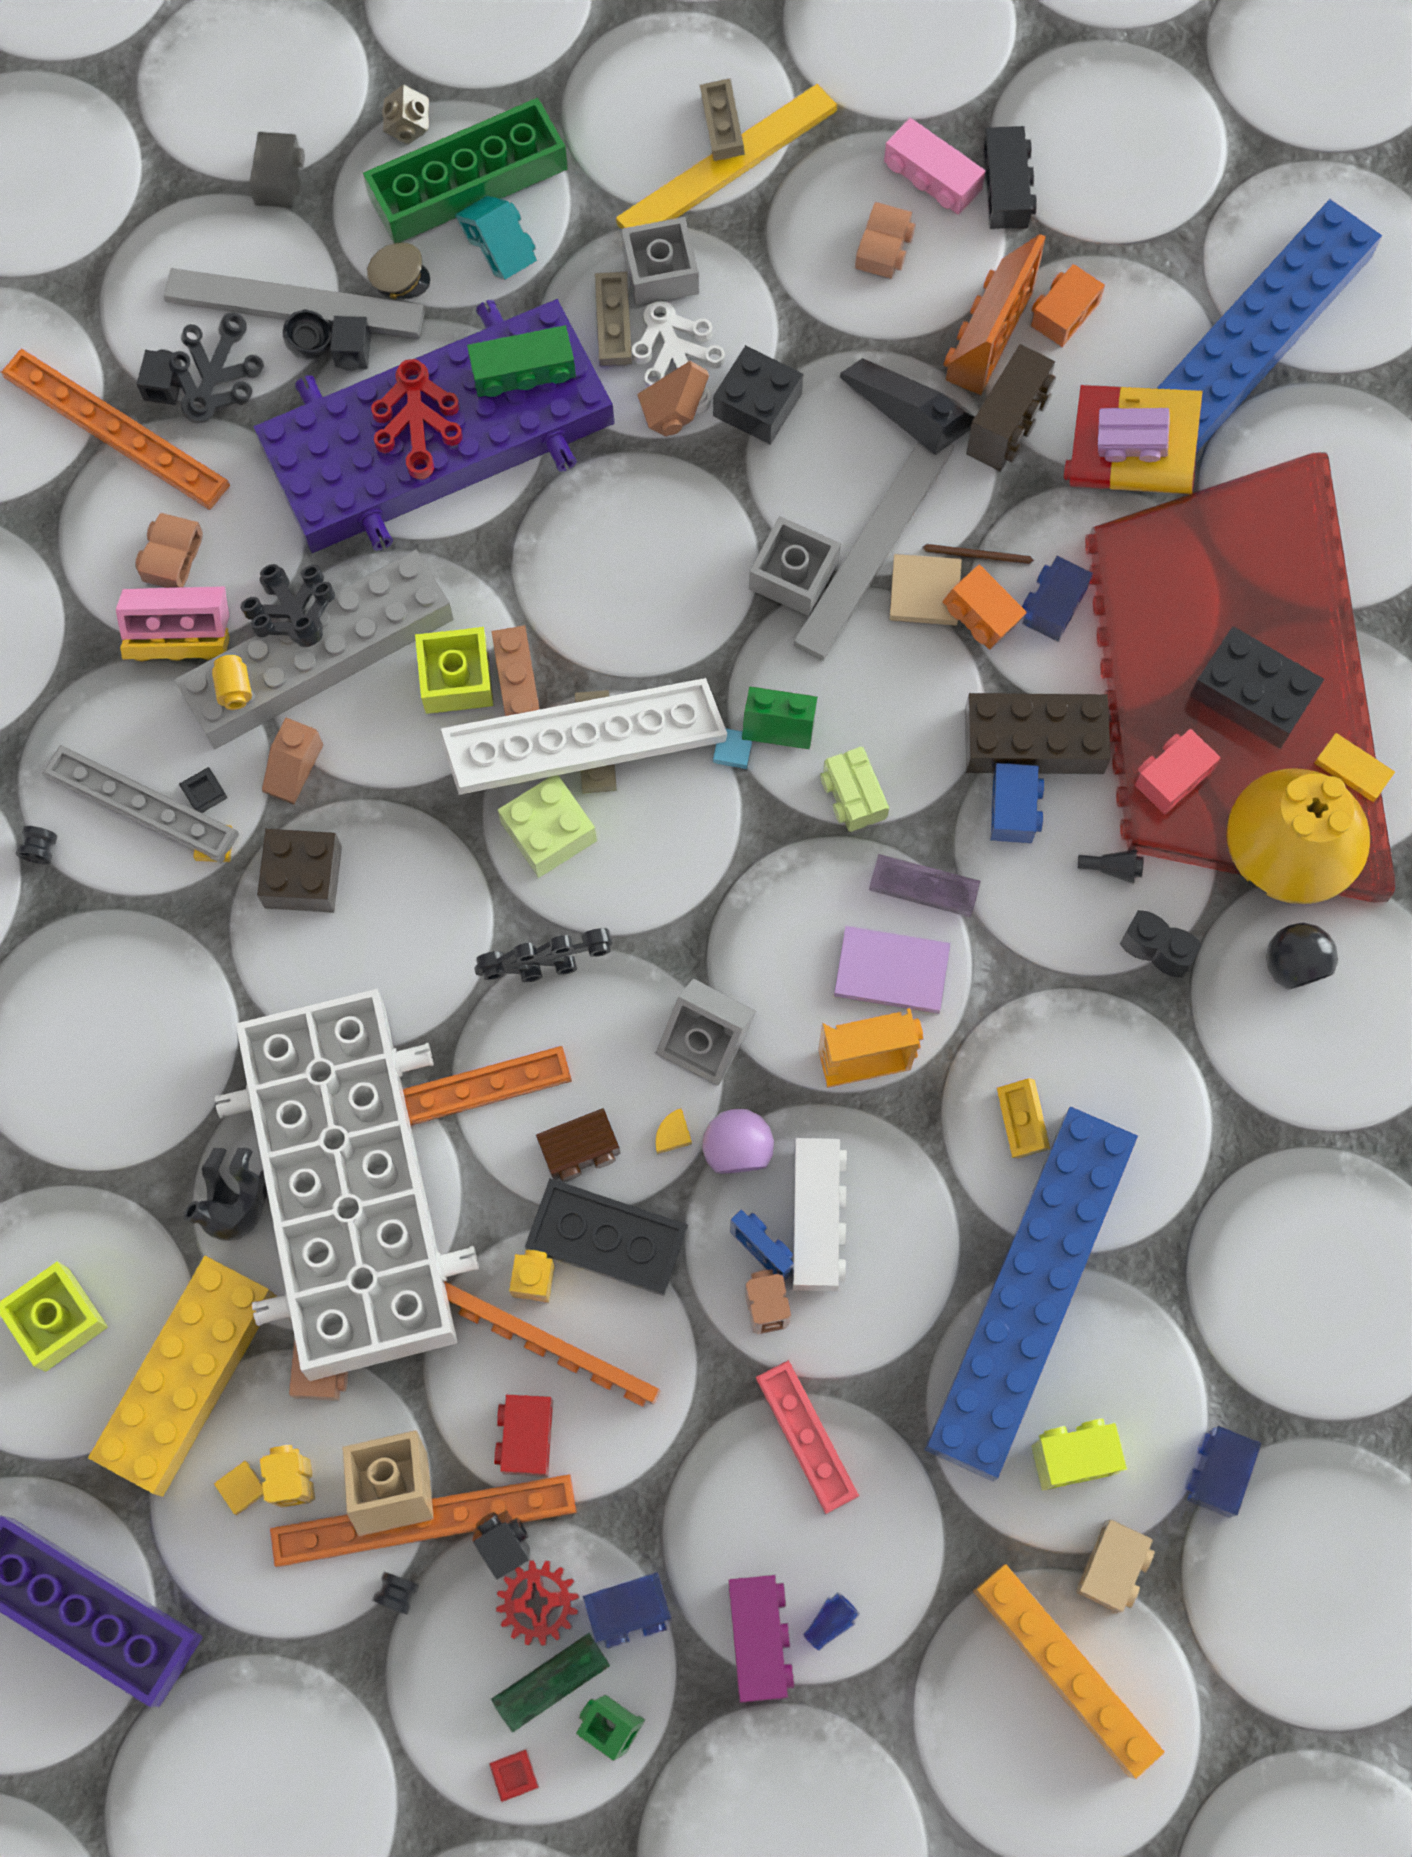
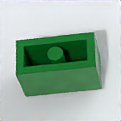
M749 686L744 710L742 740L810 750L818 696Z

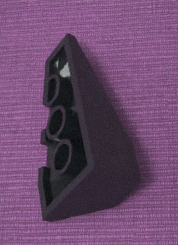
M862 358L840 373V378L934 455L971 430L975 415L959 402L935 389Z

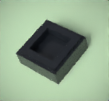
M209 767L179 784L194 810L200 813L207 811L228 798Z

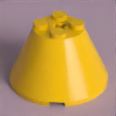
M1292 768L1267 773L1254 780L1241 792L1228 817L1227 844L1232 860L1241 875L1247 881L1250 880L1257 887L1267 892L1265 895L1287 903L1312 904L1337 896L1347 889L1359 876L1369 854L1370 832L1363 809L1355 797L1345 788V784L1340 778L1330 777L1312 770Z

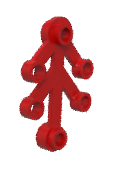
M407 359L396 370L395 378L397 383L382 399L376 400L372 404L373 418L379 423L390 421L393 416L392 407L406 393L408 403L384 429L375 433L374 443L379 452L388 453L392 451L395 447V438L410 423L412 451L406 457V466L408 473L413 478L422 480L428 478L434 471L432 455L426 450L423 421L441 433L444 443L449 446H455L461 442L462 431L457 423L447 421L422 403L421 392L437 401L441 413L446 416L455 415L459 411L460 406L458 397L454 393L444 391L429 380L428 369L423 363L416 359ZM411 375L418 376L416 379H408V377ZM447 401L454 402V405H452L451 407H445L444 403ZM381 408L387 409V412L384 414L376 413ZM449 431L457 432L453 437L446 436ZM383 438L390 439L387 444L379 443ZM420 464L427 466L421 470L415 469Z

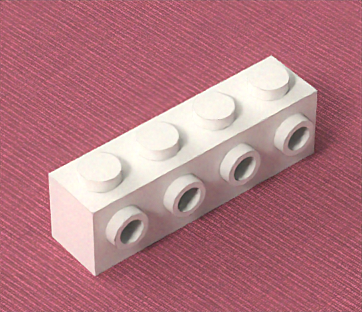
M795 1139L792 1291L837 1292L839 1282H845L846 1259H839V1245L846 1244V1222H839V1208H846V1186H839L840 1172H846L847 1151L840 1150V1139Z

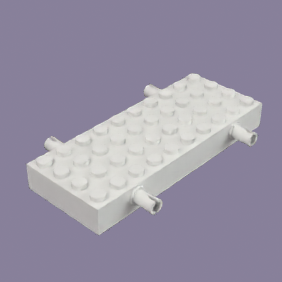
M378 989L236 1023L247 1085L244 1090L220 1096L216 1095L215 1103H218L216 1109L220 1119L250 1110L253 1113L286 1288L285 1295L252 1302V1309L256 1310L253 1314L257 1326L288 1317L291 1318L300 1368L309 1381L456 1344L457 1338L444 1281H447L448 1276L479 1270V1264L476 1260L477 1256L474 1246L443 1255L437 1250L400 1079L403 1076L402 1072L434 1066L429 1043L400 1051L394 1048L385 1005Z

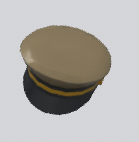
M394 243L383 247L370 259L367 267V277L372 286L377 288L381 294L391 299L417 297L424 293L430 284V274L422 264L421 252L417 247L409 243Z

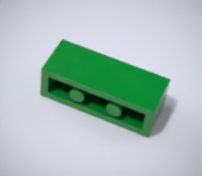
M566 325L467 345L478 397H494L506 391L516 389L528 390L536 385L551 382L563 383L570 378L576 377L574 357Z

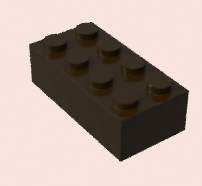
M969 693L965 706L966 773H994L996 763L1039 766L1038 774H1104L1110 762L1108 694Z

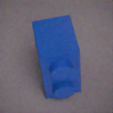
M996 763L992 784L990 841L1032 843L1036 832L1042 831L1043 811H1037V799H1043L1044 778H1038L1039 766Z

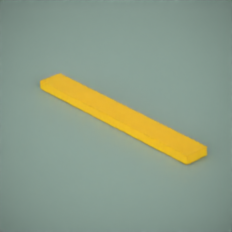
M817 83L743 132L741 135L745 155L714 161L713 155L710 154L617 216L616 224L620 229L678 218L837 111V104Z

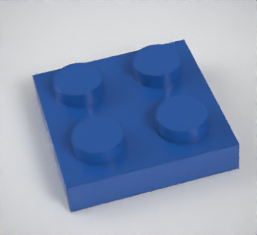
M741 1209L730 1219V1233L766 1270L772 1269L774 1274L782 1275L785 1282L792 1275L794 1262L791 1260L793 1253L782 1241L777 1239L773 1242L764 1232L767 1229L766 1225L754 1213L748 1216Z

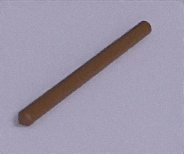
M926 544L922 547L925 552L1023 564H1030L1034 561L1031 556L933 544Z

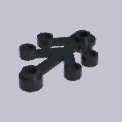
M228 313L222 317L218 326L221 338L211 361H209L201 344L202 330L194 324L184 327L181 333V341L188 347L202 378L199 388H197L188 371L191 360L185 352H174L169 360V368L176 374L185 394L181 401V410L184 416L193 423H204L210 420L214 410L235 403L240 405L246 404L252 395V388L246 382L240 381L235 383L231 391L211 395L215 385L247 376L250 378L258 377L264 368L263 360L257 355H249L243 363L223 368L233 343L239 342L247 330L245 319L237 313ZM229 322L236 323L239 328H233ZM191 332L195 334L197 339L192 340L188 338L186 333ZM174 360H182L185 366L180 367L176 365ZM248 363H254V364H256V366L258 367V369H257V370L251 369V368L248 366ZM236 390H243L246 393V396H239ZM193 402L201 403L204 406V408H196Z
M270 564L260 571L259 581L264 591L268 595H276L282 605L261 604L257 597H249L241 603L240 608L245 618L252 620L251 627L256 636L288 635L293 642L301 647L313 646L321 640L323 624L320 617L328 603L334 600L336 594L329 582H323L324 575L318 565H310L302 570L301 577L304 583L295 598L288 589L290 580L283 568L276 564ZM313 595L315 602L305 615L303 610ZM271 618H290L292 622H272Z
M608 928L589 930L582 934L583 943L574 945L570 935H560L551 938L549 942L536 948L534 943H523L515 946L513 950L506 954L501 951L484 953L476 958L475 974L483 976L484 980L499 979L505 973L520 974L522 982H534L541 979L543 976L540 966H555L558 975L570 974L577 970L575 957L568 955L588 951L590 957H600L610 953V946L613 944L610 930Z

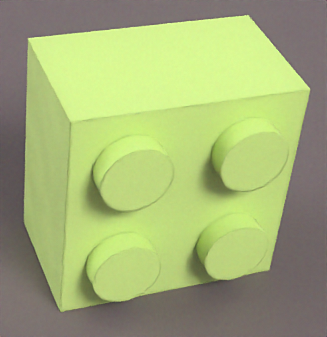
M559 775L545 779L498 809L502 826L538 878L597 842L594 825Z

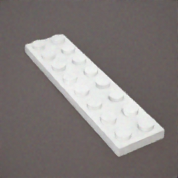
M706 678L446 727L440 730V739L459 795L722 743L726 741L728 735Z

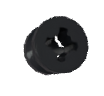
M24 826L21 833L24 838L23 843L17 847L16 855L32 863L50 864L52 859L50 849L51 846L56 844L58 836L54 832L41 827Z
M384 1571L381 1577L382 1587L379 1592L374 1594L372 1601L408 1615L410 1610L409 1599L412 1594L417 1592L419 1585Z

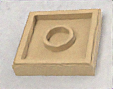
M894 554L889 621L957 626L958 619L949 613L942 601L960 582L961 559Z

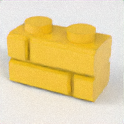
M293 1445L270 1448V1455H265L260 1459L261 1477L266 1479L262 1483L264 1501L281 1508L312 1503L315 1500L313 1482L309 1481L312 1477L311 1460L299 1454V1449H293Z

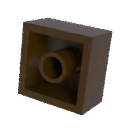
M265 828L257 896L264 908L334 913L342 846L336 833Z

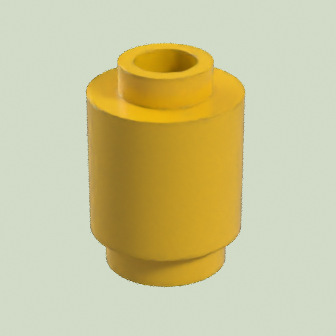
M225 655L217 658L212 669L217 703L229 710L241 709L252 699L247 666L242 662L241 657L237 655Z

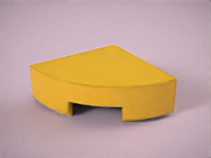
M682 1108L671 1112L661 1122L655 1141L657 1154L692 1145Z

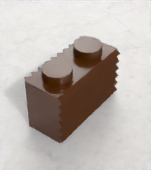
M604 1108L536 1134L552 1179L557 1180L560 1178L562 1182L579 1177L582 1174L581 1169H585L593 1164L595 1168L608 1166L616 1161L615 1156L621 1154Z

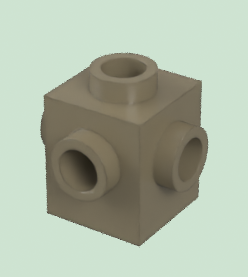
M404 84L384 98L382 110L383 132L408 145L424 135L429 127V98Z

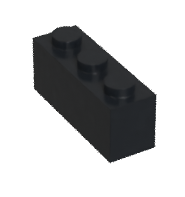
M1025 126L986 127L983 154L986 170L985 178L990 229L1028 228L1030 217L1036 214L1037 209L1036 194H1031L1030 187L1034 185V168L1028 167V159H1031L1032 154L1031 139H1026Z

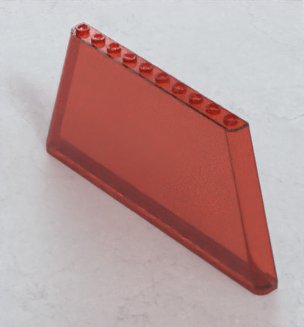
M1327 452L1309 453L1092 527L1090 534L1085 536L1086 554L1092 555L1093 565L1089 566L1090 585H1095L1096 596H1093L1092 603L1094 616H1099L1100 627H1097L1096 639L1098 647H1103L1104 658H1101L1100 672L1102 679H1107L1108 690H1105L1104 694H1108V708L1111 710L1112 722H1109L1110 743L1115 742L1116 754L1112 755V770L1114 775H1119L1120 786L1116 788V802L1118 807H1123L1124 819L1120 820V835L1122 840H1127L1128 851L1138 849V854L1241 875L1229 852L1227 823L1236 799L1250 783L1267 773L1292 768L1312 770L1331 777V774L1314 763L1335 733L1376 759ZM1232 626L1324 678L1315 696L1281 749L1190 697L1197 679ZM1191 728L1221 759L1210 775L1164 814L1135 786L1140 775L1137 770L1150 756H1154L1157 759L1165 752L1162 748L1171 737L1177 733L1183 736ZM1345 784V788L1355 797L1366 816L1370 832V848L1367 861L1359 876L1347 889L1338 895L1373 903L1388 902L1394 894L1395 875L1382 792L1373 803Z

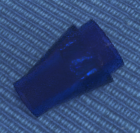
M837 1592L832 1598L830 1596L827 1597L810 1627L803 1635L814 1648L820 1651L826 1644L856 1625L854 1620L860 1613L847 1598Z

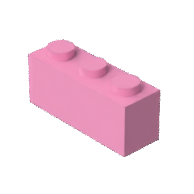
M909 118L886 142L884 162L893 172L900 173L909 179L917 189L926 191L933 196L941 206L947 209L950 208L958 215L983 188L986 170L912 118Z
M225 587L123 589L116 607L121 639L224 637L229 620Z

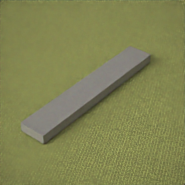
M62 745L58 747L42 773L45 778L192 850H197L221 864L225 859V854L230 851L239 836L237 830Z

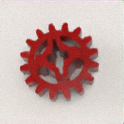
M529 1560V1570L524 1571L519 1566L515 1569L517 1574L515 1579L507 1576L503 1578L504 1582L509 1586L507 1591L500 1590L496 1594L505 1599L503 1605L496 1607V1612L506 1613L507 1616L500 1623L501 1626L504 1628L512 1625L514 1629L511 1638L516 1639L521 1634H524L525 1645L528 1646L531 1645L534 1637H538L541 1646H546L548 1635H552L555 1640L559 1641L561 1639L559 1629L564 1627L571 1630L573 1627L567 1620L568 1616L579 1614L577 1609L571 1607V1602L576 1601L580 1596L577 1593L569 1592V1588L572 1587L575 1581L573 1578L563 1581L561 1577L565 1569L559 1567L553 1573L550 1571L551 1562L545 1560L542 1569L537 1568L534 1560ZM542 1576L553 1580L559 1586L561 1592L551 1593L544 1588ZM527 1580V1590L521 1598L513 1600L518 1586ZM535 1585L540 1596L548 1599V1605L542 1606L541 1621L536 1610L528 1607V1601L534 1600V1593H536ZM563 1606L560 1617L549 1627V1615L554 1608ZM525 1613L532 1619L534 1630L523 1626L517 1620L515 1614Z

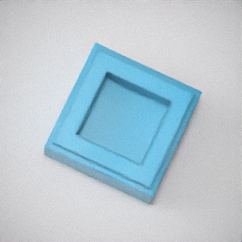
M725 728L728 734L726 741L716 744L713 763L747 769L753 741L742 740V731Z

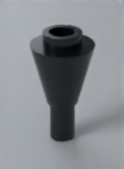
M1138 849L1104 854L1102 856L1079 855L1078 869L1100 870L1101 873L1134 884L1135 877L1142 878L1144 857L1137 856Z

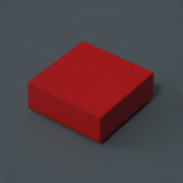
M527 1749L489 1763L501 1802L539 1788Z

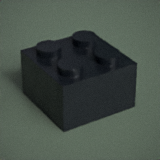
M745 345L713 395V417L771 445L802 395L803 373Z

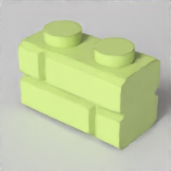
M864 747L852 749L845 754L841 753L824 761V772L820 773V779L826 793L832 792L837 802L833 804V810L839 824L845 822L848 831L852 832L866 827L868 824L871 825L883 821L888 817L889 806Z

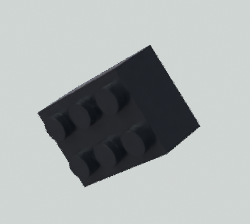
M1232 626L1197 679L1190 697L1281 749L1315 696L1324 678Z

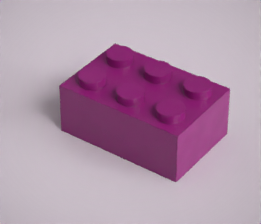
M775 1575L728 1579L739 1701L748 1702L788 1698L787 1689L794 1688L792 1664H784L783 1648L790 1647L788 1623L780 1624L779 1608L786 1607L784 1583H776Z

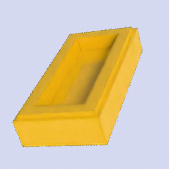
M1337 733L1334 734L1314 763L1332 776L1340 778L1346 785L1373 803L1395 773L1394 770Z

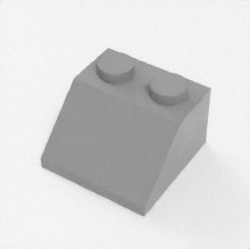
M692 979L678 996L655 1053L719 1086L746 1037L756 1010Z

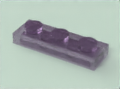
M878 854L869 890L971 917L981 881Z

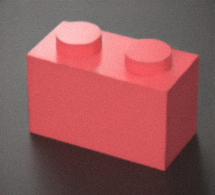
M1191 728L1183 736L1177 733L1171 737L1162 748L1165 752L1157 759L1154 756H1150L1137 770L1140 775L1135 786L1164 814L1210 775L1221 759Z

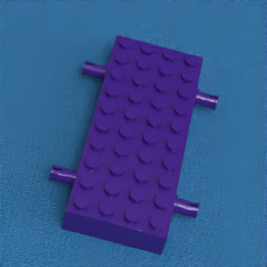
M558 299L505 321L500 315L494 300H486L489 307L488 311L484 303L481 302L477 306L476 312L486 329L415 358L427 367L429 380L444 391L454 393L458 397L460 406L459 411L455 415L446 416L441 413L437 401L421 392L422 403L447 421L457 423L462 431L461 442L455 446H449L444 443L441 433L423 421L426 450L430 452L434 462V471L426 479H415L407 470L406 457L412 451L410 423L395 438V447L392 451L388 453L379 452L374 443L375 433L384 429L408 403L406 393L392 407L393 416L390 421L379 423L373 418L371 406L376 400L382 399L397 383L395 373L399 365L324 397L313 376H305L309 389L306 388L302 378L296 381L295 388L299 392L304 405L253 427L260 446L311 553H315L366 531L374 550H383L379 537H381L385 547L388 548L393 543V538L390 536L384 524L385 522L550 452L556 468L560 472L566 471L565 462L569 469L576 465L577 460L573 456L568 444L615 424L613 403ZM566 325L574 357L575 378H570L563 383L551 382L536 385L528 390L516 389L506 391L494 397H478L467 345ZM411 375L408 377V379H416L418 376ZM447 401L444 403L445 407H451L452 405H454V402ZM381 408L376 413L384 414L387 412V409ZM449 431L446 436L453 437L457 432ZM383 438L379 443L387 444L390 439ZM420 464L415 469L421 470L427 466Z

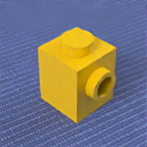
M525 1250V1255L515 1254L509 1288L513 1298L549 1303L555 1265L552 1259L547 1258V1253Z

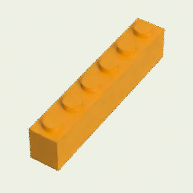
M1006 1564L1000 1566L973 1590V1593L1128 1777L1137 1779L1165 1753Z

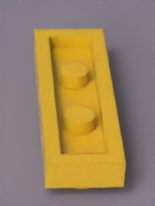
M226 628L224 637L123 639L120 650L122 659H135L136 661H147L150 659L177 661L184 658L211 660L227 651L230 637L228 628Z

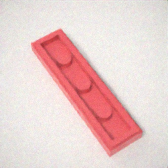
M788 1360L757 1376L755 1379L825 1515L858 1498L859 1494L790 1361Z

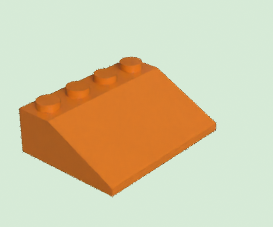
M1037 235L1002 258L996 271L990 269L983 288L986 290L983 296H976L971 307L970 314L973 316L970 322L964 321L959 330L957 340L960 342L957 348L951 347L944 361V366L948 367L945 381L982 395L1033 294L1046 236Z

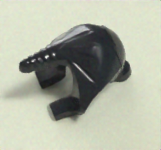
M213 1148L202 1166V1175L207 1188V1200L190 1203L184 1212V1220L190 1224L198 1223L206 1234L218 1240H239L251 1232L260 1220L263 1205L268 1194L264 1171L262 1170L260 1175H257L248 1170L249 1160L253 1151L249 1148H237L229 1166L230 1174L239 1183L240 1194H237L228 1187L219 1172L227 1150L224 1148Z

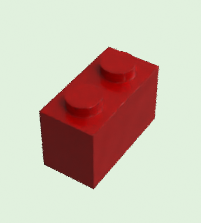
M506 1394L505 1404L498 1405L497 1426L503 1427L502 1442H496L494 1464L501 1465L500 1472L503 1475L548 1477L553 1416L552 1397Z

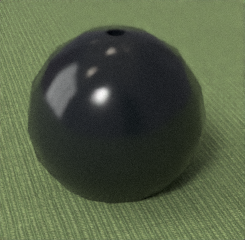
M1302 922L1288 925L1277 931L1269 942L1266 960L1268 970L1275 982L1289 990L1335 974L1338 955L1336 945L1326 931L1317 925Z

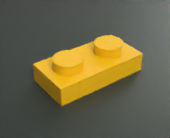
M1027 1078L998 1087L997 1093L1012 1158L1019 1159L1050 1150L1035 1079Z

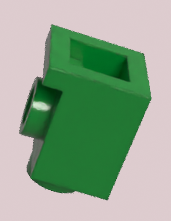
M605 1694L596 1700L590 1699L579 1715V1719L583 1722L576 1734L612 1761H615L628 1752L645 1719L640 1715L636 1717ZM607 1719L614 1723L616 1727L611 1728L607 1723Z

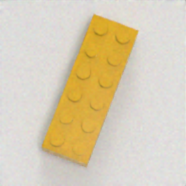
M204 1256L88 1459L152 1494L163 1497L260 1327L257 1326L253 1313L256 1310L252 1309V1302H259L277 1296L268 1288Z

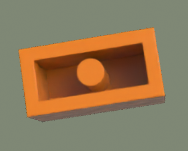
M1072 264L1065 274L1060 272L1055 277L1049 293L1046 296L1041 294L1033 304L1031 311L1034 314L1031 327L1063 347L1100 304L1105 284L1075 264Z
M980 564L963 578L942 601L949 613L954 618L960 620L971 631L974 639L984 644L989 650L1011 631L1027 613Z

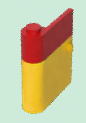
M1080 385L1072 460L1065 461L1064 480H1070V487L1192 494L1203 391ZM1169 408L1168 456L1160 457V460L1156 462H1144L1140 460V457H1126V460L1122 462H1110L1105 460V457H1099L1098 431L1100 409Z

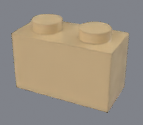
M1111 1519L1104 1521L1075 1592L1117 1613L1124 1612L1125 1607L1131 1608L1140 1589L1139 1586L1135 1585L1140 1570L1146 1572L1154 1556V1551L1149 1549L1153 1539Z

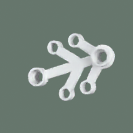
M656 301L646 307L644 322L647 325V329L641 341L636 342L632 347L633 360L638 364L648 363L652 358V347L659 334H661L664 341V346L654 367L645 372L646 388L655 383L649 381L651 377L662 379L665 376L672 360L676 369L689 362L686 356L705 362L710 368L714 369L720 368L724 364L725 352L722 347L712 345L705 348L677 338L674 329L693 335L697 341H708L712 337V324L709 320L698 319L694 322L676 315L674 307L664 301ZM656 314H664L665 316H663V317H656L655 315H656ZM699 328H706L708 331L700 333L697 330ZM639 350H645L647 351V354L638 355L637 352ZM713 354H717L720 356V358L717 360H713L710 358V356ZM706 386L695 414L703 413L710 407V391Z

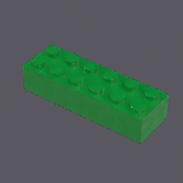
M537 97L363 172L368 197L393 243H400L455 219V214L485 196L501 199L568 170L566 146Z

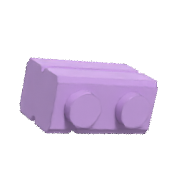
M1169 408L1100 409L1098 431L1099 457H1105V460L1110 462H1122L1126 460V457H1140V460L1144 462H1156L1160 460V457L1168 456Z

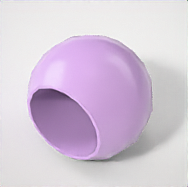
M731 1109L721 1112L710 1121L703 1134L702 1149L706 1162L717 1174L747 1172L767 1168L773 1157L774 1139L770 1127L760 1115L748 1109Z

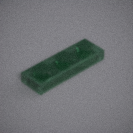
M589 1632L491 1698V1701L513 1733L611 1665Z

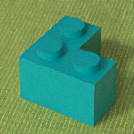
M485 196L455 214L469 244L480 247L495 277L506 280L537 261L533 252L536 249L530 235L527 232H523L519 224L521 220L520 213L513 203Z

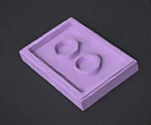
M845 926L834 996L939 1014L950 943Z

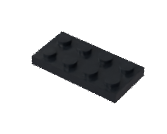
M549 1178L525 1244V1249L545 1252L549 1258L665 1296L688 1229V1224Z

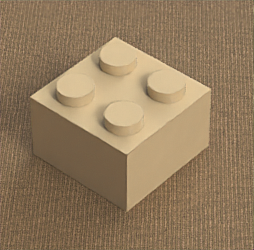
M417 1430L343 1447L347 1515L359 1536L434 1519L428 1453Z

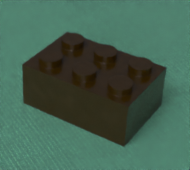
M1019 344L972 421L966 455L1000 472L1007 461L1013 463L1021 448L1019 442L1022 436L1028 437L1037 420L1034 418L1038 410L1043 412L1051 399L1052 393L1050 391L1056 380V376L1052 375L1056 361Z

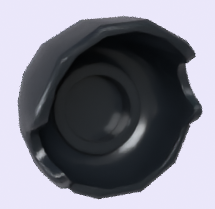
M303 309L293 312L283 326L282 336L286 348L298 358L306 360L319 358L327 352L331 345L332 330L330 322L315 311Z

